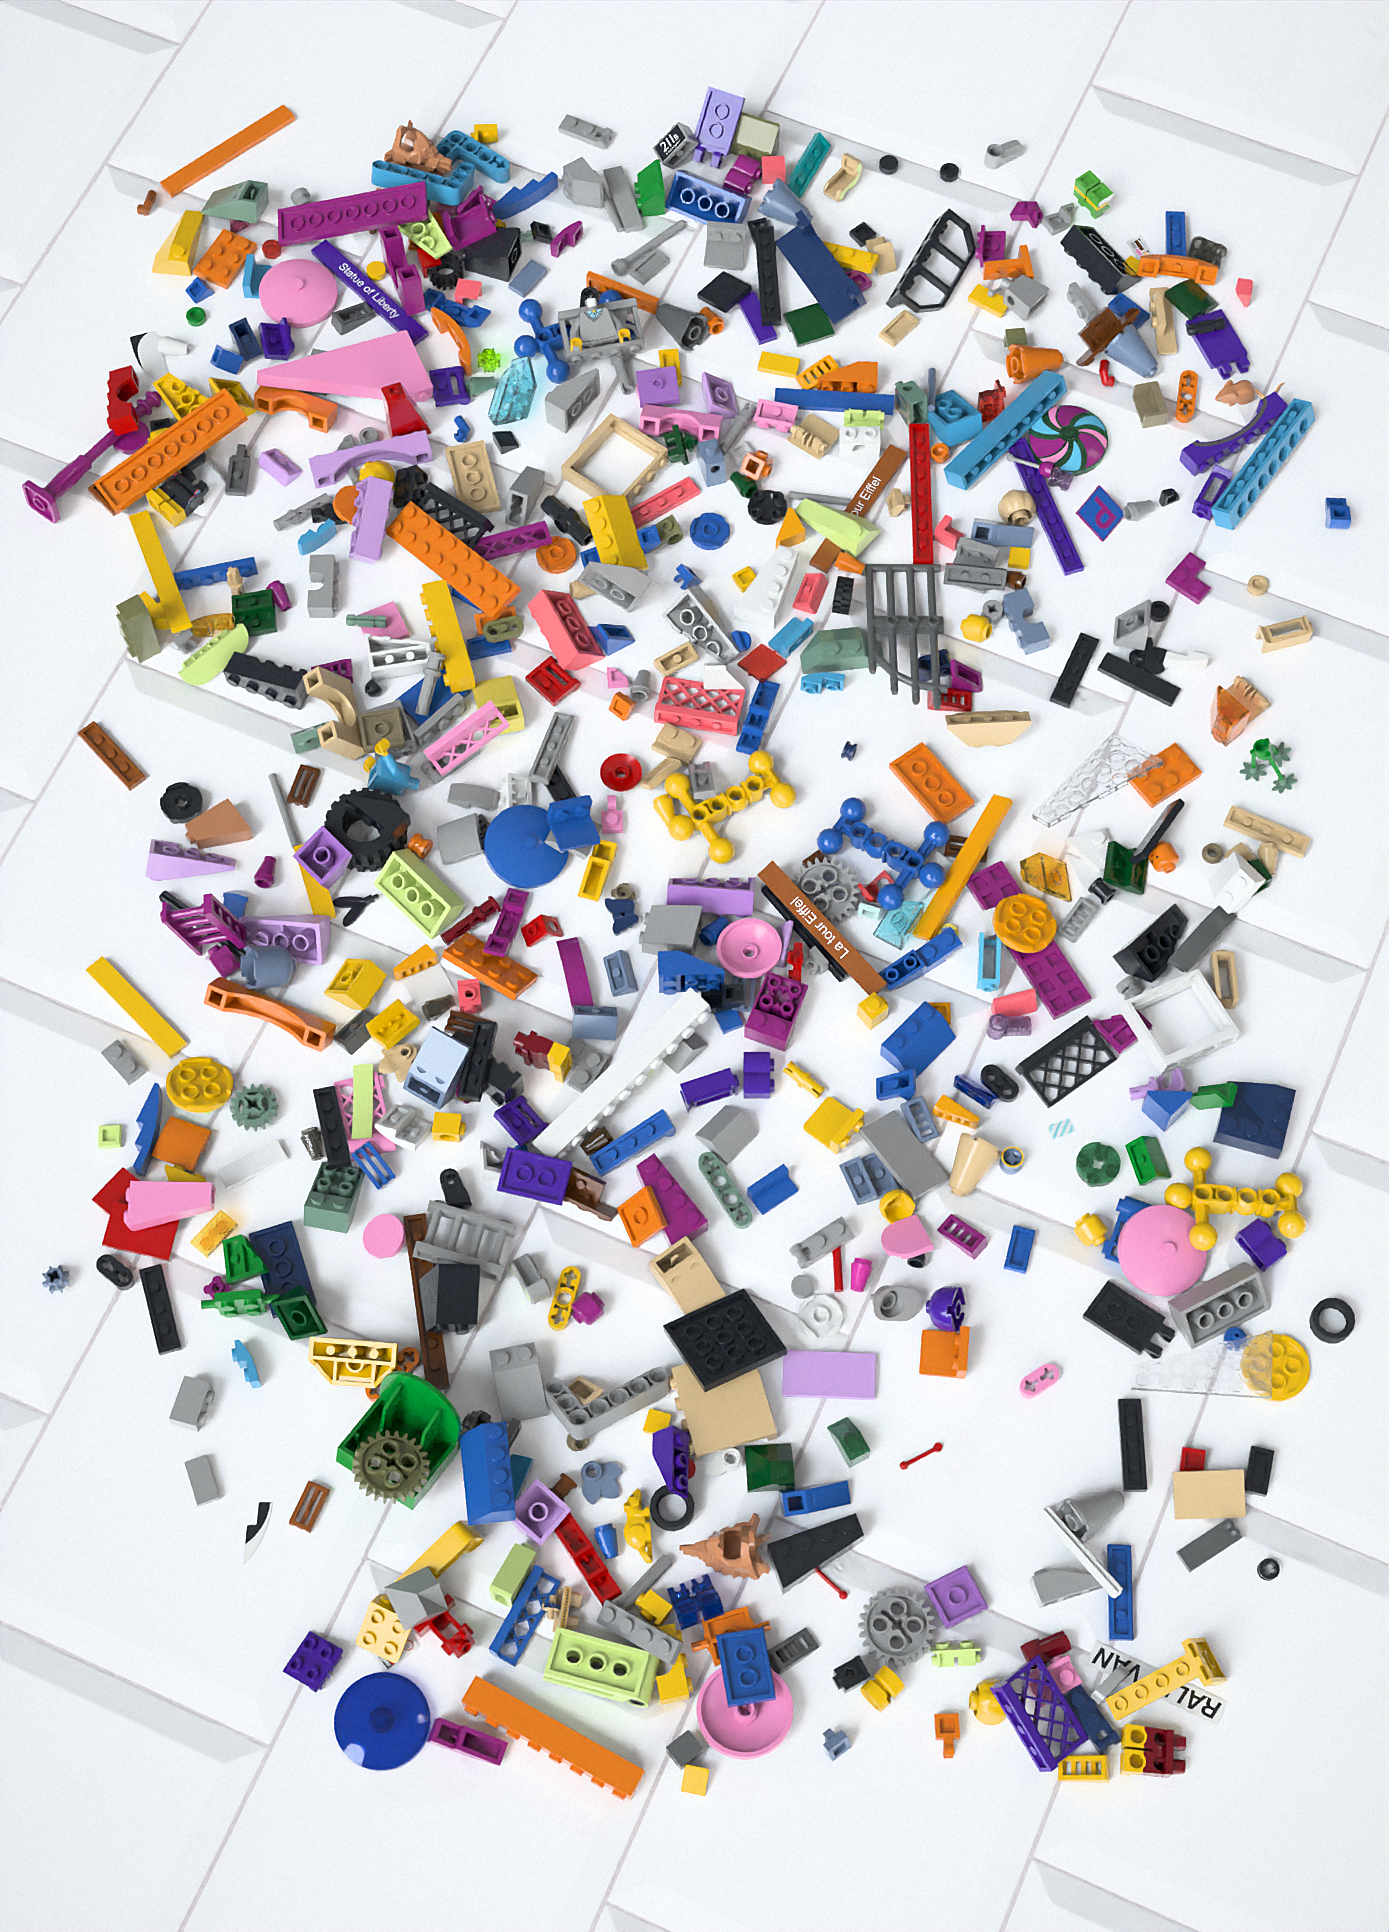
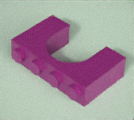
M397 224L378 229L384 265L406 315L410 316L426 311L421 277L415 264L408 265L403 237Z

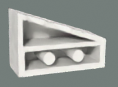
M364 633L373 680L423 673L429 657L427 653L431 651L429 642L408 639L398 640L387 636L377 637Z

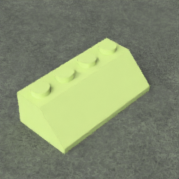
M408 848L393 851L373 883L431 940L452 924L466 905L456 893Z

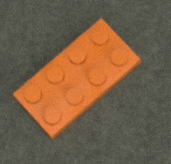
M923 742L889 763V769L934 821L948 824L974 806L975 801Z
M468 932L444 950L442 958L513 1001L531 987L538 978L537 974L508 956L500 957L484 953L483 949L486 943Z

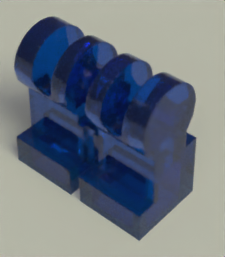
M708 1573L701 1575L703 1581L701 1583H698L695 1578L690 1579L691 1590L695 1596H689L691 1595L690 1591L686 1588L684 1582L679 1584L680 1591L678 1592L673 1587L666 1589L681 1630L700 1624L699 1612H701L704 1621L725 1614L718 1592H716Z

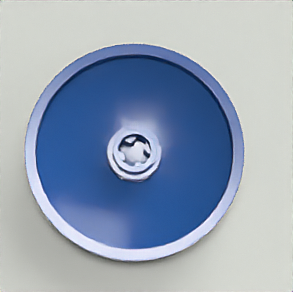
M516 805L500 812L490 823L484 837V855L490 869L503 882L517 888H539L552 882L562 872L568 860L569 851L561 853L544 843L551 830L546 819L547 810L534 805Z

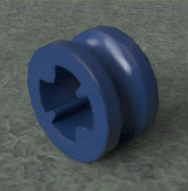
M847 741L842 750L841 758H848V761L851 762L857 751L858 744L852 745L850 741Z

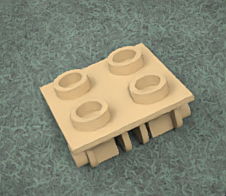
M809 413L799 425L796 426L794 424L791 427L790 431L792 433L786 440L819 461L839 438V430Z
M1238 675L1234 678V683L1217 696L1213 702L1243 729L1271 706L1272 703L1258 689H1255L1253 685L1245 680L1244 676Z

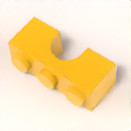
M675 1623L658 1627L683 1642L681 1630H676ZM679 1653L675 1664L672 1665L671 1670L667 1674L656 1677L661 1705L689 1699V1692L693 1691L691 1678L685 1676L684 1668L688 1667L685 1653Z

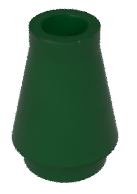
M739 471L731 474L730 481L733 482L741 497L750 499L752 493L758 490L756 482L742 475Z

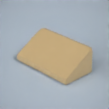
M687 641L654 659L653 665L665 678L695 662L700 657L691 642Z

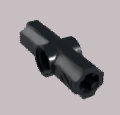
M548 495L544 498L540 508L554 520L558 530L563 534L568 533L581 546L588 545L593 539L591 529L581 521L579 514L572 507L567 508L554 495Z

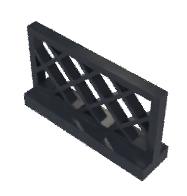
M430 481L426 485L425 489L427 492L417 506L426 514L435 513V521L439 524L450 522V529L448 531L454 536L455 533L464 531L465 538L461 539V541L472 550L486 531L491 533L495 526L484 515ZM432 499L435 507L426 510L425 505ZM448 509L449 517L440 519L439 511ZM462 518L463 526L454 528V520ZM469 529H479L475 536L469 537Z
M1088 1015L1015 1067L1019 1076L1023 1075L1048 1109L1118 1059L1091 1025L1092 1020ZM1088 1031L1094 1038V1046L1082 1044L1083 1035ZM1067 1046L1078 1047L1077 1058L1065 1056ZM1081 1048L1093 1050L1092 1061L1080 1059ZM1096 1051L1105 1052L1109 1060L1105 1063L1095 1061ZM1049 1059H1061L1060 1070L1048 1068ZM1064 1060L1076 1062L1075 1073L1063 1071ZM1079 1064H1090V1074H1079ZM1034 1070L1044 1071L1043 1082L1034 1081L1030 1073ZM1047 1072L1059 1074L1058 1085L1046 1083ZM1063 1075L1074 1077L1072 1087L1061 1086ZM1045 1087L1057 1089L1056 1098L1051 1102L1045 1095Z

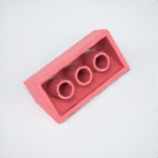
M542 589L527 605L531 611V616L536 620L540 627V632L545 636L549 648L554 652L562 669L578 671L605 658L603 651L574 600L571 598L570 593Z

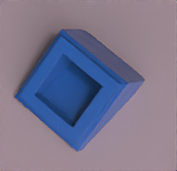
M198 276L185 289V292L195 304L215 293L209 284Z

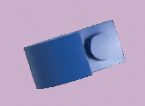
M1326 497L1324 502L1326 529L1348 530L1351 524V514L1346 498Z

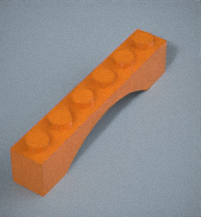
M220 976L208 984L203 1004L222 1012L244 1014L270 1022L290 1033L302 1045L319 1052L324 1051L332 1044L337 1026L334 1023L252 989L248 990L246 987Z

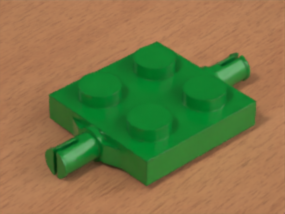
M261 1289L214 1293V1299L201 1300V1309H218L220 1315L226 1318H235L238 1314L258 1316L261 1312H267L266 1305L271 1304V1301L278 1298L280 1294L266 1295L261 1292Z

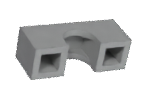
M310 554L309 575L311 583H321L323 586L316 590H308L307 610L309 618H334V610H338V598H335V592H339V581L336 580V575L340 574V564L336 562L334 554Z

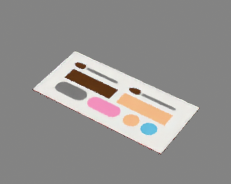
M1141 235L1125 241L1139 261L1143 255L1154 254Z

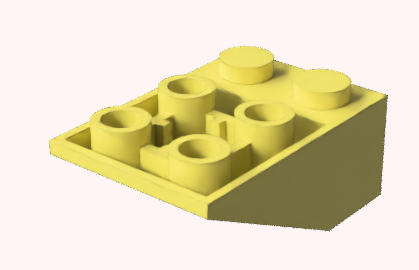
M511 675L475 682L476 688H473L472 692L477 710L491 700L510 725L499 735L525 729L520 701ZM498 716L491 721L490 728H497L502 724Z

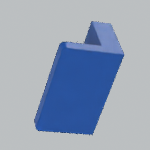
M784 1163L747 1188L748 1198L761 1215L767 1214L798 1193V1188L789 1178V1169Z

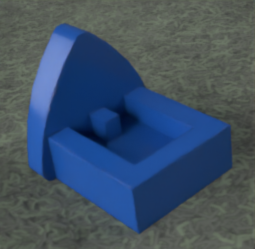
M243 890L223 892V905L238 920L240 917H245L249 895Z

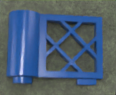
M1126 1195L1124 1199L1119 1198L1115 1210L1119 1212L1111 1239L1110 1241L1105 1240L1101 1252L1105 1254L1104 1259L1120 1264L1118 1257L1110 1255L1112 1248L1118 1245V1241L1115 1242L1116 1236L1118 1238L1120 1236V1224H1125L1139 1210L1154 1205Z

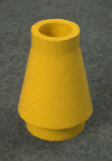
M663 794L656 797L652 802L654 810L663 820L666 827H668L670 820L676 814L672 798H669L668 794Z

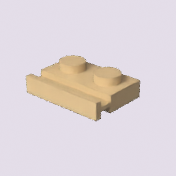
M666 722L657 735L655 742L652 743L651 750L666 757L679 759L682 765L688 767V763L694 759L702 746L703 740Z

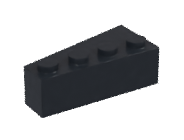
M234 651L223 671L225 680L229 685L241 687L250 694L264 696L271 702L277 701L289 709L294 708L301 711L309 696L303 680V676L307 674L305 669L300 668L299 671H294L292 666L285 664L283 667H278L274 661L266 660L263 663L257 657Z
M459 1030L452 1035L455 1039L470 1046L471 1039ZM492 1054L483 1093L488 1094L490 1100L496 1106L503 1107L521 1096L524 1092L523 1076L518 1071L513 1074L509 1069V1065L505 1062L497 1063Z
M856 1513L767 1544L766 1551L782 1595L863 1542L864 1533Z

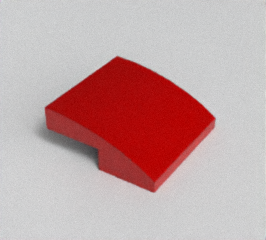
M122 1167L91 1200L104 1213L110 1216L113 1201L128 1204L129 1202L126 1201V1190L130 1188V1181L140 1180Z

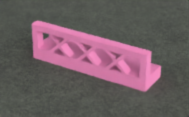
M490 700L423 752L439 773L444 776L510 725ZM498 716L502 724L497 728H490L491 721ZM477 731H484L483 738L480 741H473V736ZM467 744L464 753H456L457 746ZM444 756L450 757L449 764L441 768L437 761Z

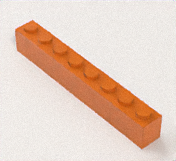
M478 1676L474 1677L461 1700L462 1705L465 1706L464 1711L474 1717L479 1714L486 1718L484 1722L491 1727L497 1729L500 1726L507 1730L505 1734L512 1739L518 1741L521 1738L527 1741L526 1746L538 1753L540 1750L548 1753V1758L559 1765L561 1762H564L570 1766L569 1770L580 1777L583 1774L591 1778L590 1782L601 1789L604 1786L613 1790L611 1794L624 1801L625 1798L631 1800L645 1776V1770Z

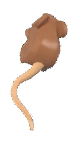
M1229 380L1214 400L1232 407L1237 402L1239 405L1252 402L1255 393L1262 399L1266 396L1255 388L1249 380H1241L1233 384L1232 380ZM1284 382L1280 383L1275 390L1276 393H1278L1279 388L1284 384Z

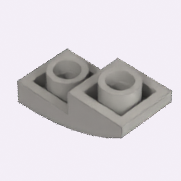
M451 783L447 802L465 809L472 805L490 811L493 806L495 790L473 784Z

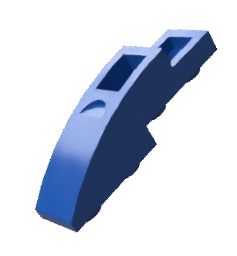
M949 927L916 951L912 949L878 974L888 983L887 988L893 991L920 978L944 963L949 955L963 947V943L952 928Z

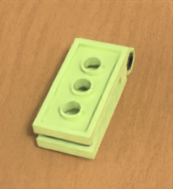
M557 1627L545 1666L543 1681L623 1703L626 1701L637 1707H648L660 1659L644 1650ZM569 1657H575L579 1661L577 1663H571L567 1659ZM593 1663H598L602 1666V1668L596 1670L593 1669L590 1665ZM622 1670L625 1672V1675L618 1676L614 1671Z

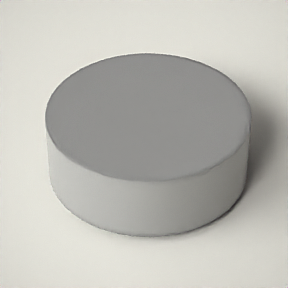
M373 427L362 429L359 433L360 443L366 445L374 441H380L379 432Z
M798 1275L793 1278L791 1292L795 1297L805 1299L812 1294L814 1284L809 1276Z

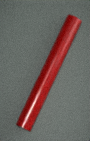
M841 1246L832 1251L835 1292H843Z

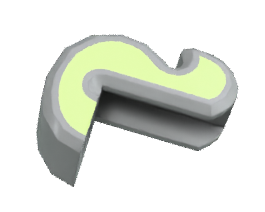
M526 1253L510 1262L509 1267L530 1304L535 1305L551 1296L552 1291L547 1279L542 1277L529 1254Z

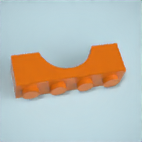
M260 385L254 393L255 410L270 415L281 411L299 412L308 419L309 428L326 434L337 420V404L294 389Z

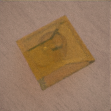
M1041 852L1020 861L1022 881L1043 893L1068 903L1072 902L1066 862Z

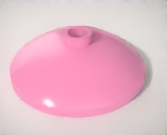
M746 918L729 924L721 932L716 949L719 962L726 971L740 978H757L767 974V971L770 972L777 965L781 957L782 944L779 934L770 924L759 919ZM748 953H752V954H753L752 957H747L746 955H747Z

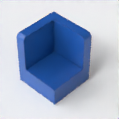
M217 344L210 363L216 368L237 375L244 357L236 351Z

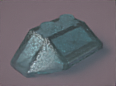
M529 356L512 359L511 366L497 382L487 414L494 426L527 419L537 388Z

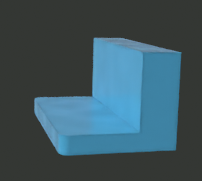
M254 254L246 255L242 289L244 298L260 299V282L272 266L256 264Z
M793 617L768 642V646L787 659L813 633L814 622L808 617L803 622Z

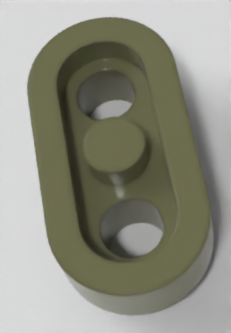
M517 616L492 620L483 627L484 638L491 643L517 638L524 632V622Z

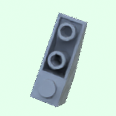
M974 517L971 539L983 544L1031 548L1035 528Z

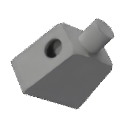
M1021 275L1014 282L1004 277L999 285L1000 288L1006 291L1003 303L1023 321H1026L1045 303L1050 290L1049 287L1025 275Z

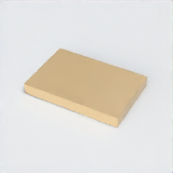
M1243 1469L1172 1471L1175 1520L1246 1517Z

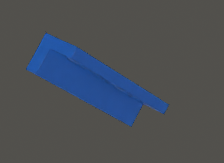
M535 1564L489 1647L491 1655L514 1667L516 1666L546 1612L540 1609L539 1613L528 1616L527 1605L530 1602L539 1600L540 1606H542L541 1599L546 1598L544 1603H549L550 1595H555L561 1585L560 1580L544 1572V1568ZM542 1578L554 1584L549 1593L540 1595L538 1586ZM525 1612L526 1617L521 1618L522 1614ZM535 1619L531 1625L530 1620ZM527 1621L529 1631L526 1635L517 1637L515 1633L516 1625ZM512 1632H513L514 1638H513V1639H509L510 1636H511V1634H512ZM523 1640L519 1647L518 1641ZM515 1642L518 1651L513 1659L501 1653L505 1645Z

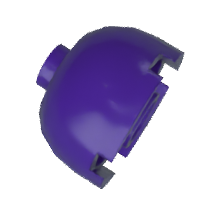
M943 1286L932 1294L930 1300H927L926 1313L929 1314L934 1326L948 1332H958L965 1316L964 1312L961 1313V1305H965L963 1288Z

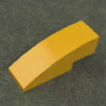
M601 839L600 844L594 845L577 897L599 902L618 851L617 843Z

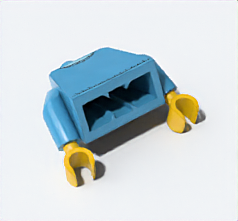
M383 738L375 745V751L383 755V757L380 756L376 761L369 756L363 764V769L369 773L367 787H369V790L376 788L380 789L383 793L387 792L393 795H401L406 788L417 791L420 778L410 776L411 767L397 762L392 753H388L387 750L391 745L387 739Z

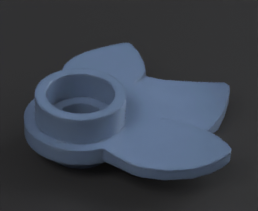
M589 1461L585 1463L581 1469V1477L584 1481L582 1494L587 1502L594 1505L600 1496L606 1499L618 1498L619 1487L615 1479L623 1473L622 1469L612 1462L600 1464L596 1461ZM595 1470L597 1475L590 1477L588 1475L589 1471Z

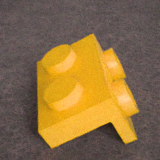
M396 999L368 1022L366 1028L375 1042L389 1050L408 1033L413 1031L421 1022L417 1016L405 1009L401 1000Z

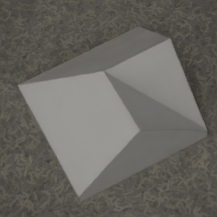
M428 1566L384 1587L404 1632L448 1611L440 1585Z

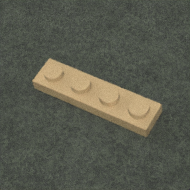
M1233 805L1223 823L1224 827L1262 843H1275L1279 850L1300 859L1303 858L1311 840L1310 837Z

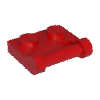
M553 656L548 657L525 676V681L553 707L571 692L576 691L581 685L577 678H572L557 664V660ZM552 669L567 684L564 686L547 670Z

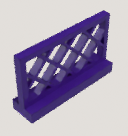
M1039 1655L1032 1657L1002 1682L995 1683L990 1687L1039 1772H1052L1058 1767L1060 1761L1089 1739ZM1034 1664H1036L1040 1671L1038 1680L1029 1678L1030 1668ZM1015 1679L1023 1680L1021 1694L1016 1693L1010 1684ZM1029 1682L1038 1684L1036 1697L1027 1695ZM1043 1686H1048L1051 1689V1701L1042 1699ZM1026 1699L1035 1701L1034 1715L1028 1714L1026 1711ZM1041 1703L1050 1705L1049 1718L1039 1716ZM1056 1706L1061 1707L1064 1711L1063 1722L1054 1720ZM1039 1720L1048 1722L1046 1736L1041 1735L1038 1731ZM1054 1724L1063 1726L1061 1739L1052 1737ZM1069 1727L1074 1728L1079 1736L1074 1742L1067 1741ZM1051 1741L1060 1743L1059 1754L1055 1757L1050 1751Z

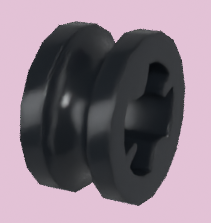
M1266 1558L1257 1565V1574L1265 1581L1275 1579L1280 1573V1566L1274 1559ZM1270 1564L1273 1566L1271 1570L1274 1569V1573L1266 1575L1264 1573L1266 1570L1262 1568Z

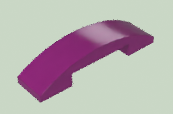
M508 888L502 903V911L492 934L488 937L483 949L484 953L500 957L507 955L521 924L529 892Z
M574 937L556 941L571 1009H573V1005L594 1006L578 938Z

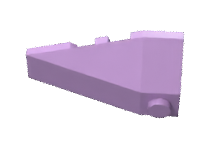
M151 839L145 877H149L153 881H162L234 871L236 859L215 853L203 855L198 849L193 847L185 850L179 848L178 843Z
M305 914L245 916L239 918V921L247 928L248 942L258 946H283L289 951L291 957L296 959L295 961L302 964H324L331 938L330 916Z

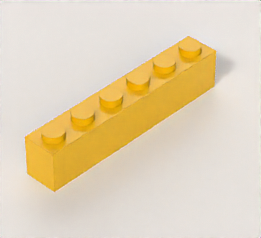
M441 579L421 584L423 593H419L422 605L427 607V609H424L426 621H431L432 624L428 626L431 638H436V641H433L435 652L446 656L441 666V670L445 669L446 673L443 674L445 686L450 687L451 693L476 688L473 670L447 582Z

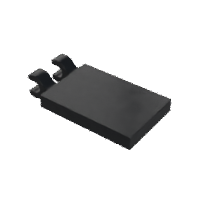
M1109 1280L1082 1316L1084 1320L1139 1356L1145 1351L1156 1361L1161 1357L1163 1348L1151 1342L1155 1334H1159L1164 1341L1170 1343L1176 1333L1174 1329L1163 1324L1166 1319L1165 1316Z

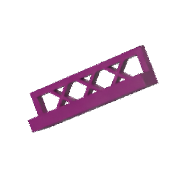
M544 520L482 537L473 551L486 561L552 544V538Z

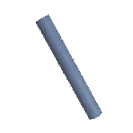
M929 368L928 411H934L936 369Z

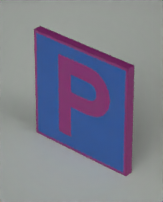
M1100 485L1095 488L1076 512L1078 517L1101 542L1108 537L1124 517L1123 510Z

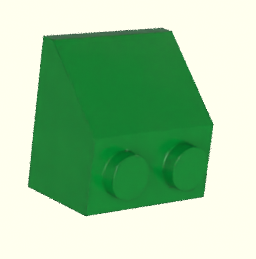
M660 159L654 160L637 174V182H634L635 194H639V197L636 198L637 209H641L642 217L665 215V188Z

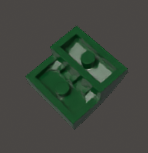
M1193 279L1176 284L1165 291L1164 297L1190 321L1200 314L1209 313L1219 305Z
M818 303L783 313L789 333L791 332L797 348L833 337L835 334L827 314Z
M272 589L231 596L235 628L237 624H243L248 632V637L278 632Z
M1115 840L1108 842L1103 881L1124 891L1143 895L1148 857L1133 865L1128 859L1136 848L1127 849Z

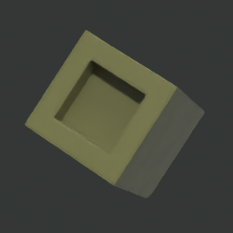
M1025 327L1005 329L1004 347L1009 348L1013 344L1028 345Z

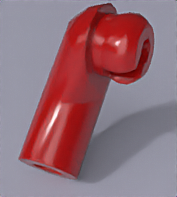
M1102 359L1099 365L1101 383L1105 387L1114 386L1115 377L1108 376L1110 362L1107 359Z

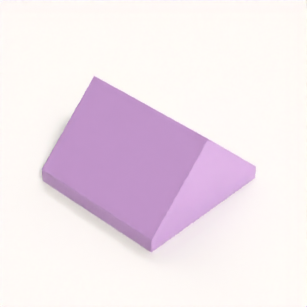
M704 371L702 373V394L707 413L721 415L723 420L733 419L736 415H739L732 383Z
M536 1478L515 1502L516 1521L511 1522L520 1533L541 1546L572 1509Z

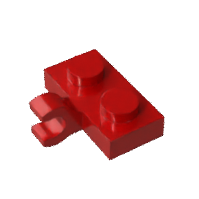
M794 942V950H789L787 953V963L793 965V970H788V978L801 982L802 964L804 963L803 943Z

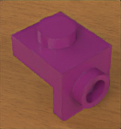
M1017 201L1009 216L1012 221H1029L1032 229H1036L1043 218V213L1037 201Z
M216 944L207 951L209 955L205 959L210 961L218 974L223 978H226L240 967V963L226 945L219 946Z

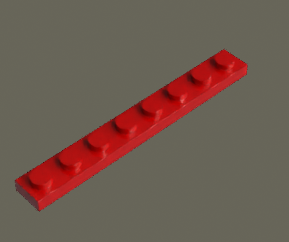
M909 424L913 564H933L929 424Z

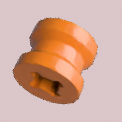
M417 832L410 839L407 848L417 853L419 858L424 859L431 851L433 841L423 838V835Z

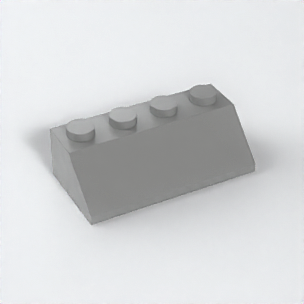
M1246 1262L1167 1301L1174 1323L1192 1350L1225 1333L1229 1328L1237 1327L1270 1309L1259 1272Z

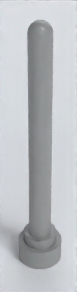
M683 219L679 220L626 258H617L611 262L610 265L613 272L617 276L625 273L629 264L685 227L686 221Z

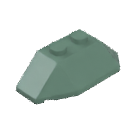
M860 627L817 631L800 654L802 674L868 668L867 633ZM876 642V652L884 658L882 646Z

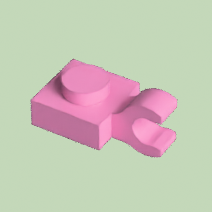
M607 795L608 811H601L602 834L623 833V810L616 811V795Z

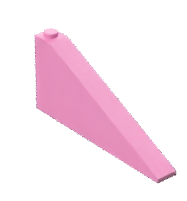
M407 330L257 370L256 382L261 386L383 400L381 388L401 382L415 403L426 402L432 398L433 385Z

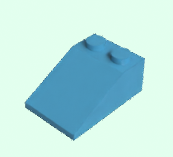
M953 389L935 396V410L928 411V423L942 443L948 447L958 445V443L976 438L983 431L981 413Z

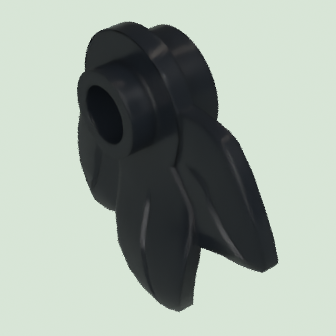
M1147 637L1145 649L1132 650L1128 659L1131 664L1143 668L1151 674H1159L1165 671L1162 662L1168 650L1154 647L1152 637Z

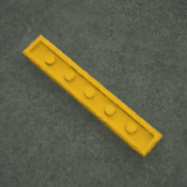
M103 956L85 969L92 979L170 1059L187 1046L186 1041Z

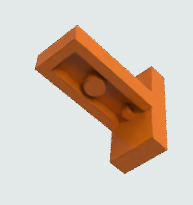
M1027 244L1019 245L1018 258L988 261L983 264V280H996L1004 277L1015 278L1021 275L1034 279Z

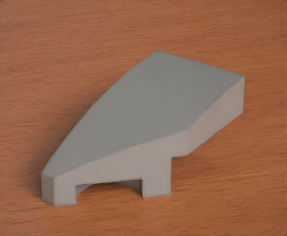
M1073 202L1060 206L1057 213L1042 218L1041 224L1051 236L1068 229L1075 205Z

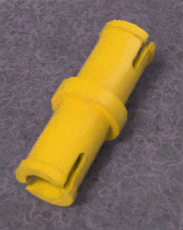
M790 1061L786 1065L787 1068H784L783 1072L795 1080L798 1087H803L816 1099L822 1095L821 1092L825 1091V1087L821 1086L811 1077L809 1072H804L793 1061Z

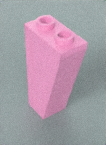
M130 1181V1188L126 1190V1201L129 1203L128 1210L124 1212V1223L127 1224L131 1231H137L213 1211L216 1188L212 1183Z

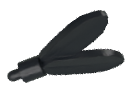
M370 894L363 898L355 896L338 897L332 903L338 908H351L344 916L342 922L344 927H348L360 917L367 905L375 902L374 899L378 898L379 895L375 894L372 896Z

